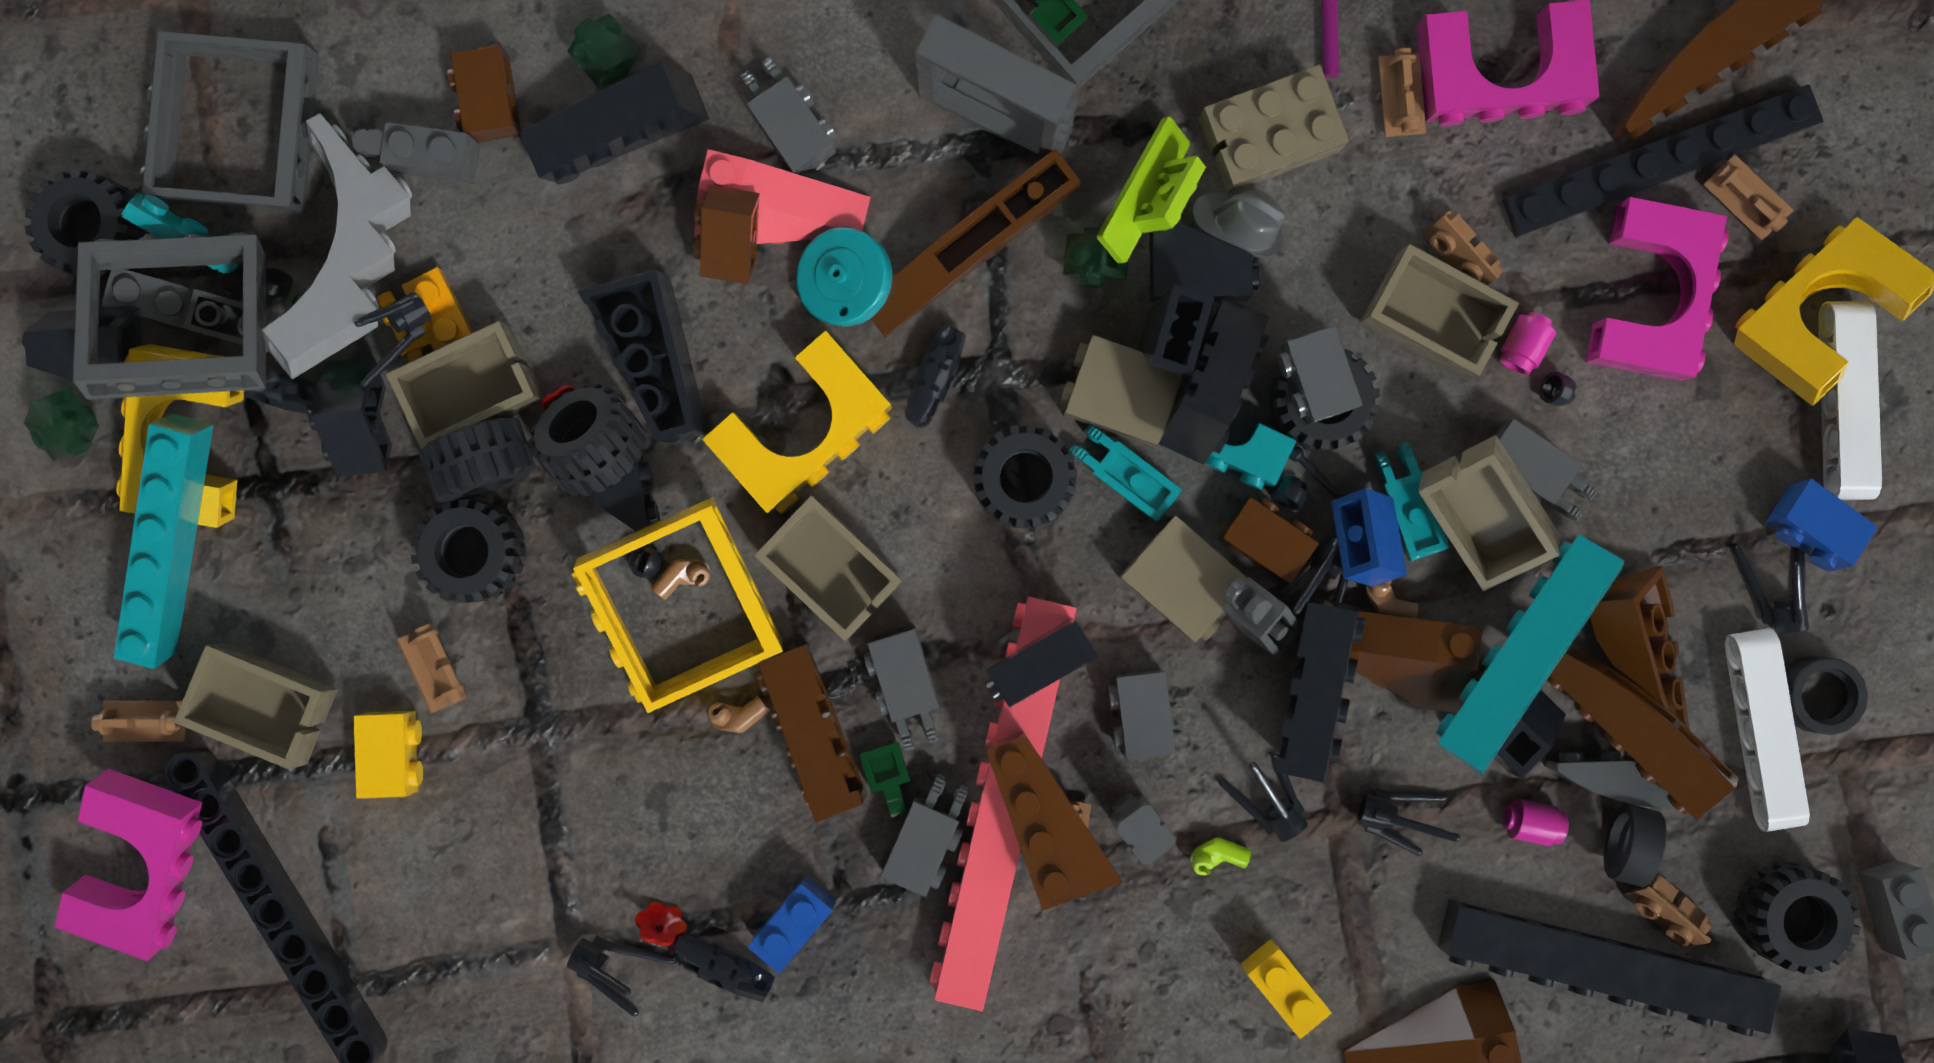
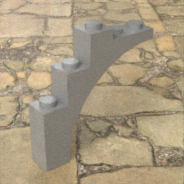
M320 113L308 119L306 126L309 143L326 167L336 192L338 202L336 233L328 258L312 286L289 311L262 330L266 348L291 379H294L378 327V321L361 327H356L354 321L379 309L376 298L367 287L395 271L394 253H396V249L385 231L411 216L410 199L412 198V193L405 181L399 176L394 178L385 166L373 172L369 163L361 154L355 156L349 149L348 141L342 130L336 124L330 126Z

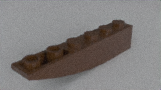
M1738 0L1691 37L1661 67L1634 100L1611 134V137L1615 142L1629 134L1632 140L1639 137L1655 126L1651 121L1652 117L1662 111L1667 118L1688 104L1684 97L1694 89L1701 95L1722 80L1718 75L1719 72L1729 66L1734 73L1755 59L1751 52L1761 44L1768 50L1788 37L1789 34L1785 30L1786 27L1796 21L1801 28L1823 12L1819 5L1827 0Z
M1054 149L987 200L892 277L891 290L886 302L870 318L885 338L1078 192L1081 181L1057 149Z
M1570 645L1547 679L1548 683L1560 692L1565 690L1576 701L1574 707L1586 720L1590 722L1595 720L1607 731L1604 734L1607 741L1619 752L1626 750L1638 762L1635 766L1640 774L1651 783L1657 781L1669 793L1667 799L1676 810L1684 815L1689 813L1697 821L1736 788L1738 777L1675 715L1643 689L1604 663Z

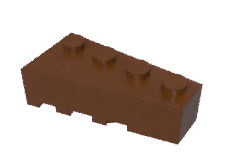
M807 643L758 663L761 671L756 673L757 681L763 694H769L774 706V710L771 711L772 719L779 734L783 733L788 745L786 749L788 760L794 772L797 771L802 784L803 798L808 809L812 812L815 823L863 805L867 796L866 789L809 644Z
M1023 731L986 744L985 748L1042 911L1122 883L1118 873L1025 732Z

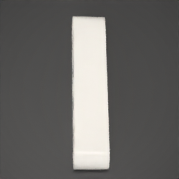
M1867 300L1827 301L1822 304L1818 315L1819 339L1849 361L1843 378L1821 398L1824 488L1840 500H1873L1878 497L1882 488L1876 311L1873 303Z
M1771 628L1727 635L1725 639V653L1755 822L1762 832L1805 826L1809 823V806L1782 648L1778 635Z

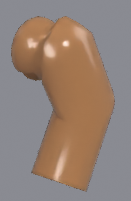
M676 559L671 562L650 588L658 596L667 600L679 584L695 585L696 587L706 585L711 577L709 566L699 559Z
M1392 580L1373 587L1366 585V595L1376 613L1408 618L1417 617L1418 603L1397 599L1390 586Z
M757 695L743 708L721 702L714 703L709 707L707 717L711 724L719 730L743 733L771 711L765 700L760 695Z

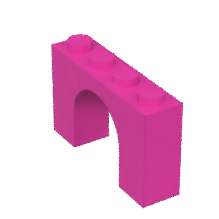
M1590 0L1549 3L1536 15L1540 67L1533 83L1521 88L1497 86L1485 79L1478 71L1471 53L1467 11L1426 14L1416 26L1425 121H1439V126H1454L1464 123V118L1479 117L1481 123H1489L1503 120L1505 115L1520 113L1521 119H1532L1544 116L1545 111L1560 110V115H1574L1586 111V107L1599 98Z
M1629 197L1616 205L1608 244L1650 252L1666 260L1677 274L1680 283V300L1672 317L1662 326H1647L1612 318H1605L1594 322L1586 363L1677 381L1697 377V373L1701 371L1706 357L1705 349H1702L1704 335L1710 329L1713 321V310L1710 309L1712 294L1717 290L1721 279V271L1717 269L1720 253L1724 251L1729 237V232L1725 229L1727 216Z
M107 769L86 784L77 822L116 835L132 844L146 862L149 872V884L147 890H129L85 874L62 892L55 928L147 962L162 948H168L177 932V926L173 924L176 912L180 909L185 898V891L182 890L183 881L189 873L194 857L190 855L192 843L196 840L202 827V821L198 819L202 802L111 769Z

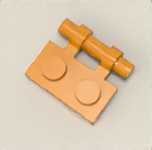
M436 267L401 285L406 295L415 292L423 300L431 316V321L422 325L426 335L413 341L400 354L402 358H407L409 363L423 357L422 351L430 347L436 351L474 333L442 269ZM392 291L382 293L377 297L381 308L387 307L396 301ZM387 317L384 318L383 321L385 325L391 326ZM391 326L398 342L408 334L405 330L397 333Z

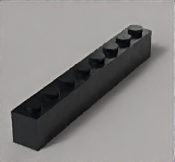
M1450 899L1448 900L1437 946L1449 955L1448 960L1461 966L1473 968L1474 962L1489 965L1488 970L1490 972L1505 977H1513L1515 971L1529 975V981L1546 987H1553L1554 981L1568 984L1569 991L1579 995L1593 997L1594 991L1608 994L1607 999L1609 1001L1628 1007H1633L1634 1001L1648 1004L1647 1009L1649 1011L1673 1017L1674 1011L1688 1014L1687 1019L1692 1022L1710 1027L1713 1026L1714 1021L1726 1023L1728 1030L1746 1036H1753L1754 1030L1767 1034L1771 1033L1782 987L1764 976Z

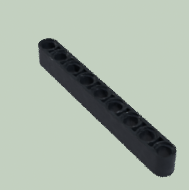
M196 749L174 755L165 767L167 782L175 793L202 802L198 818L202 821L200 836L339 1063H375L385 1054L388 1040L385 1032L219 761L212 752L205 749ZM189 760L193 761L197 767L195 779L187 771ZM210 795L214 796L219 803L217 814L209 808L208 799ZM231 830L235 831L240 837L239 848L234 847L230 842L229 833ZM252 865L257 866L261 871L262 880L260 883L256 882L250 874ZM273 900L278 901L282 905V918L273 913L271 908ZM294 935L299 936L304 941V952H300L294 947ZM315 970L325 975L327 980L326 987L318 985L315 981ZM336 1005L343 1007L347 1011V1022L340 1020L336 1016ZM356 1041H362L368 1046L370 1056H364L357 1050Z

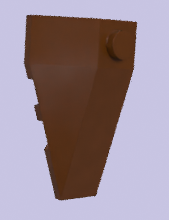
M1654 566L1614 581L1587 621L1593 626L1597 642L1616 671L1643 689L1689 729L1684 684L1681 678L1674 677L1676 655L1679 654L1678 641H1670L1667 618L1675 617L1673 601L1663 566Z
M1493 978L1453 986L1442 992V996L1421 1007L1419 1005L1408 1012L1409 1015L1390 1026H1382L1342 1049L1344 1063H1522L1515 1028L1497 983Z

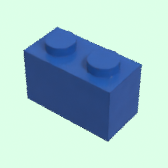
M1813 479L1789 485L1765 522L1767 526L1776 532L1779 540L1790 546L1798 547L1810 556L1809 560L1811 563L1827 571L1853 567L1878 526Z
M1364 488L1331 501L1344 579L1373 587L1407 575L1392 497Z
M805 875L754 935L748 948L780 974L833 911L836 900Z

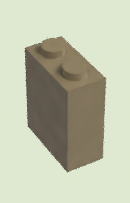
M1094 335L1090 338L1088 345L1080 343L1073 362V366L1080 368L1075 383L1067 381L1059 404L1066 406L1063 416L1088 425L1090 424L1096 428L1153 448L1157 447L1183 376L1150 365L1140 351Z
M1176 515L1168 519L1118 576L1184 636L1195 643L1200 638L1204 641L1208 640L1221 625L1217 618L1222 614V608L1226 605L1224 596L1229 586L1236 579L1240 578L1244 582L1248 579Z

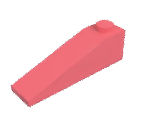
M709 149L697 194L698 203V200H705L711 185L760 193L757 244H784L791 241L813 240L824 231L836 227H852L863 231L871 197L750 159ZM695 225L694 237L697 238L698 234L701 235L700 225Z

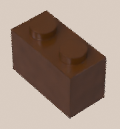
M500 45L450 53L453 67L447 69V74L452 91L457 92L459 107L454 108V117L459 132L469 134L478 143L521 136L520 132L522 131L509 55Z
M711 185L705 200H698L695 211V225L701 226V235L698 234L696 238L694 258L700 260L701 277L749 284L757 259L760 193Z
M1258 496L1256 500L1251 497L1244 498L1217 539L1282 583L1292 584L1319 544L1310 538L1313 531L1296 519H1292L1288 523L1277 515L1279 508L1262 496Z

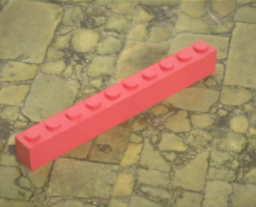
M1027 596L1025 604L1018 602L1012 626L1018 627L1019 633L1016 644L1008 643L1005 658L1070 617L1074 619L1077 608ZM1060 679L1010 708L1005 700L999 703L995 701L994 706L1001 707L998 723L990 722L985 745L1024 731L1042 758ZM990 760L988 763L980 762L975 786L982 787L979 803L971 802L966 826L973 827L970 843L962 841L957 866L964 867L960 883L952 882L947 906L955 907L951 923L943 921L938 946L945 947L942 963L934 961L929 986L936 987L935 1001L982 1012L1021 850Z

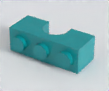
M1259 423L1252 427L1247 440L1242 445L1230 446L1225 444L1220 454L1212 452L1205 465L1222 473H1225L1227 468L1242 474L1239 479L1241 482L1262 490L1264 485L1268 487L1276 486L1296 440Z

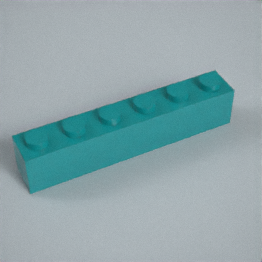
M174 413L149 424L113 659L155 669L177 653L214 424Z
M1580 534L1572 544L1565 541L1559 548V556L1552 560L1557 567L1549 579L1542 575L1529 594V597L1533 598L1534 601L1526 613L1520 609L1516 612L1506 628V631L1511 633L1503 647L1497 644L1492 647L1482 663L1488 669L1479 682L1473 678L1469 681L1459 697L1464 704L1456 716L1448 713L1436 731V734L1441 737L1437 742L1438 747L1480 775L1484 774L1622 570L1624 560Z

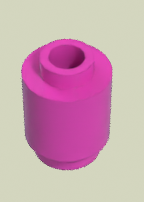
M1530 312L1528 316L1519 315L1500 349L1502 356L1499 362L1516 373L1526 376L1530 375L1532 369L1539 367L1556 335V331L1551 327L1552 320L1537 312Z
M1516 798L1511 805L1508 804L1502 814V826L1506 829L1507 835L1511 839L1550 847L1553 844H1562L1568 833V816L1566 813L1560 812L1556 806Z

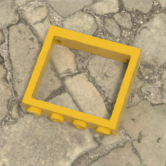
M713 497L577 558L573 567L575 573L571 575L577 584L576 590L581 596L587 595L594 608L590 610V615L595 627L600 633L603 631L607 633L612 643L608 647L612 660L618 668L624 666L630 678V681H627L631 696L635 697L637 703L642 701L647 713L783 652V640ZM700 520L758 639L656 685L596 567Z

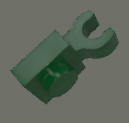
M1026 0L1036 7L1030 13L1029 18L1056 48L1088 19V15L1074 0Z
M899 741L860 753L859 756L871 794L883 790L891 817L907 813L909 810L900 784L911 781Z

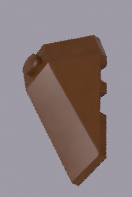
M1359 611L1358 617L1366 619L1362 643L1353 642L1350 658L1358 659L1356 672L1371 680L1375 685L1386 688L1403 697L1405 701L1416 707L1457 714L1464 704L1459 697L1472 678L1474 679L1478 669L1483 629Z

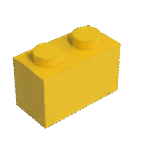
M416 711L367 712L354 716L356 799L406 797L418 792V786L423 781V766L421 761H417V745L420 744L422 739V726L420 721L416 720Z
M1272 939L1268 940L1240 963L1249 978L1299 1039H1302L1332 1014Z

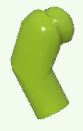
M1213 838L1195 848L1190 858L1191 866L1195 873L1202 876L1210 874L1211 869L1223 861L1245 869L1250 861L1252 850L1223 838Z

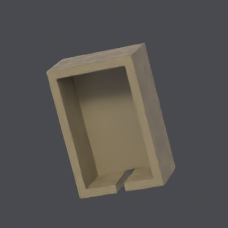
M1321 65L1206 106L1198 118L1210 153L1218 151L1223 142L1226 145V148L1221 149L1214 159L1226 194L1339 153L1349 142Z
M1408 244L1395 256L1360 324L1468 381L1481 375L1498 344L1493 339L1502 336L1519 303L1417 247Z
M500 321L386 374L420 449L430 441L454 430L491 419L509 418L541 403L544 398L531 368L521 364L526 361V358L512 328Z
M1497 435L1463 451L1461 462L1458 461L1456 456H1453L1422 472L1419 494L1483 591L1559 556V532Z
M812 495L754 555L844 641H847L873 614L868 606L872 603L878 608L904 581Z
M227 643L205 645L174 723L290 770L308 764L321 730L314 726L325 723L338 688Z

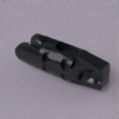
M941 325L927 348L910 387L912 392L907 402L908 406L905 407L904 417L907 418L908 422L910 421L911 424L916 425L917 428L923 429L928 424L930 425V421L935 416L940 402H944L959 367L966 335L958 329L947 325Z
M266 366V389L244 390V397L280 409L308 414V408L313 405L316 396L315 384L298 376L291 379L286 372Z
M689 935L679 936V939L676 940L675 949L672 954L675 964L697 974V978L716 985L732 994L760 1002L765 1001L773 985L774 975L751 960L715 943L709 944Z

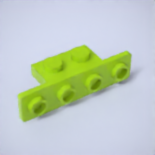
M1170 116L1161 119L1097 234V239L1117 263L1127 262L1142 233L1174 228L1180 220L1181 213L1190 196L1196 190L1197 183L1206 168L1198 156L1184 158L1190 147V142Z

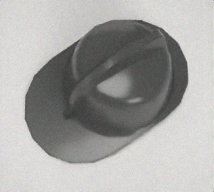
M1248 190L1238 195L1209 192L1200 196L1193 204L1192 216L1194 221L1209 236L1246 251L1255 257H1271L1277 254L1283 246L1284 236L1281 226L1286 218V213L1267 193L1259 190Z

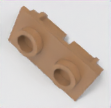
M1400 48L1394 51L1395 55L1379 56L1378 64L1385 137L1426 134L1419 53H1411V48Z
M1735 154L1703 184L1760 240H1763L1772 231H1779L1788 222L1786 217L1794 211Z
M1449 210L1422 233V236L1429 242L1433 250L1448 265L1487 286L1500 277L1499 275L1504 271L1499 265L1502 261L1491 252L1483 241L1475 247L1472 246L1469 241L1476 236V233L1462 219L1460 213L1455 215Z
M426 624L414 630L415 632L396 639L430 714L467 698L463 691L465 689L464 685H460L437 634L439 632L437 629H434L433 625Z
M183 700L103 701V711L100 714H95L91 721L92 729L99 731L103 735V742L186 741V727L174 723Z
M1658 872L1652 882L1645 887L1623 892L1622 895L1634 904L1637 912L1646 918L1652 919L1666 931V936L1674 943L1683 947L1710 943L1711 939L1705 935L1712 926L1708 921L1709 916L1686 896L1680 897L1676 905H1674L1672 902L1679 890Z

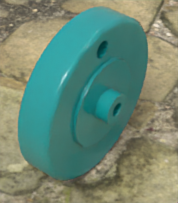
M852 227L832 228L815 237L803 251L796 271L798 295L807 311L823 322L839 327L859 325L872 318L886 302L892 285V265L885 248L871 235Z

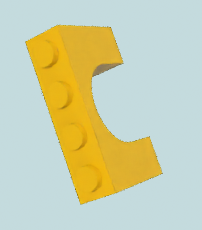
M1858 217L1845 228L1841 225L1835 228L1824 241L1823 245L1825 247L1816 256L1812 253L1805 256L1795 268V275L1787 283L1779 281L1766 295L1764 300L1767 302L1757 311L1753 308L1749 309L1735 325V328L1738 330L1734 346L1812 406L1843 378L1849 361L1814 336L1804 325L1800 315V306L1808 297L1830 288L1852 289L1869 297L1903 322L1934 291L1933 270Z
M826 330L795 357L826 393L832 409L830 430L824 441L816 449L795 457L777 455L767 449L742 419L733 412L702 439L767 514H773L776 510L780 514L786 512L799 500L795 494L807 483L811 488L818 484L829 474L830 471L826 466L837 456L842 461L860 446L857 439L869 429L874 434L891 419L887 414L892 409L891 404Z
M146 344L129 349V354L124 363L219 358L223 356ZM244 390L124 397L121 406V413L125 418L124 435L119 444V454L122 457V475L118 479L116 488L117 495L120 497L119 511L136 513L148 427L150 423L162 418L164 411L174 400H186L228 407L244 400ZM206 474L198 525L217 528L235 519L236 479Z

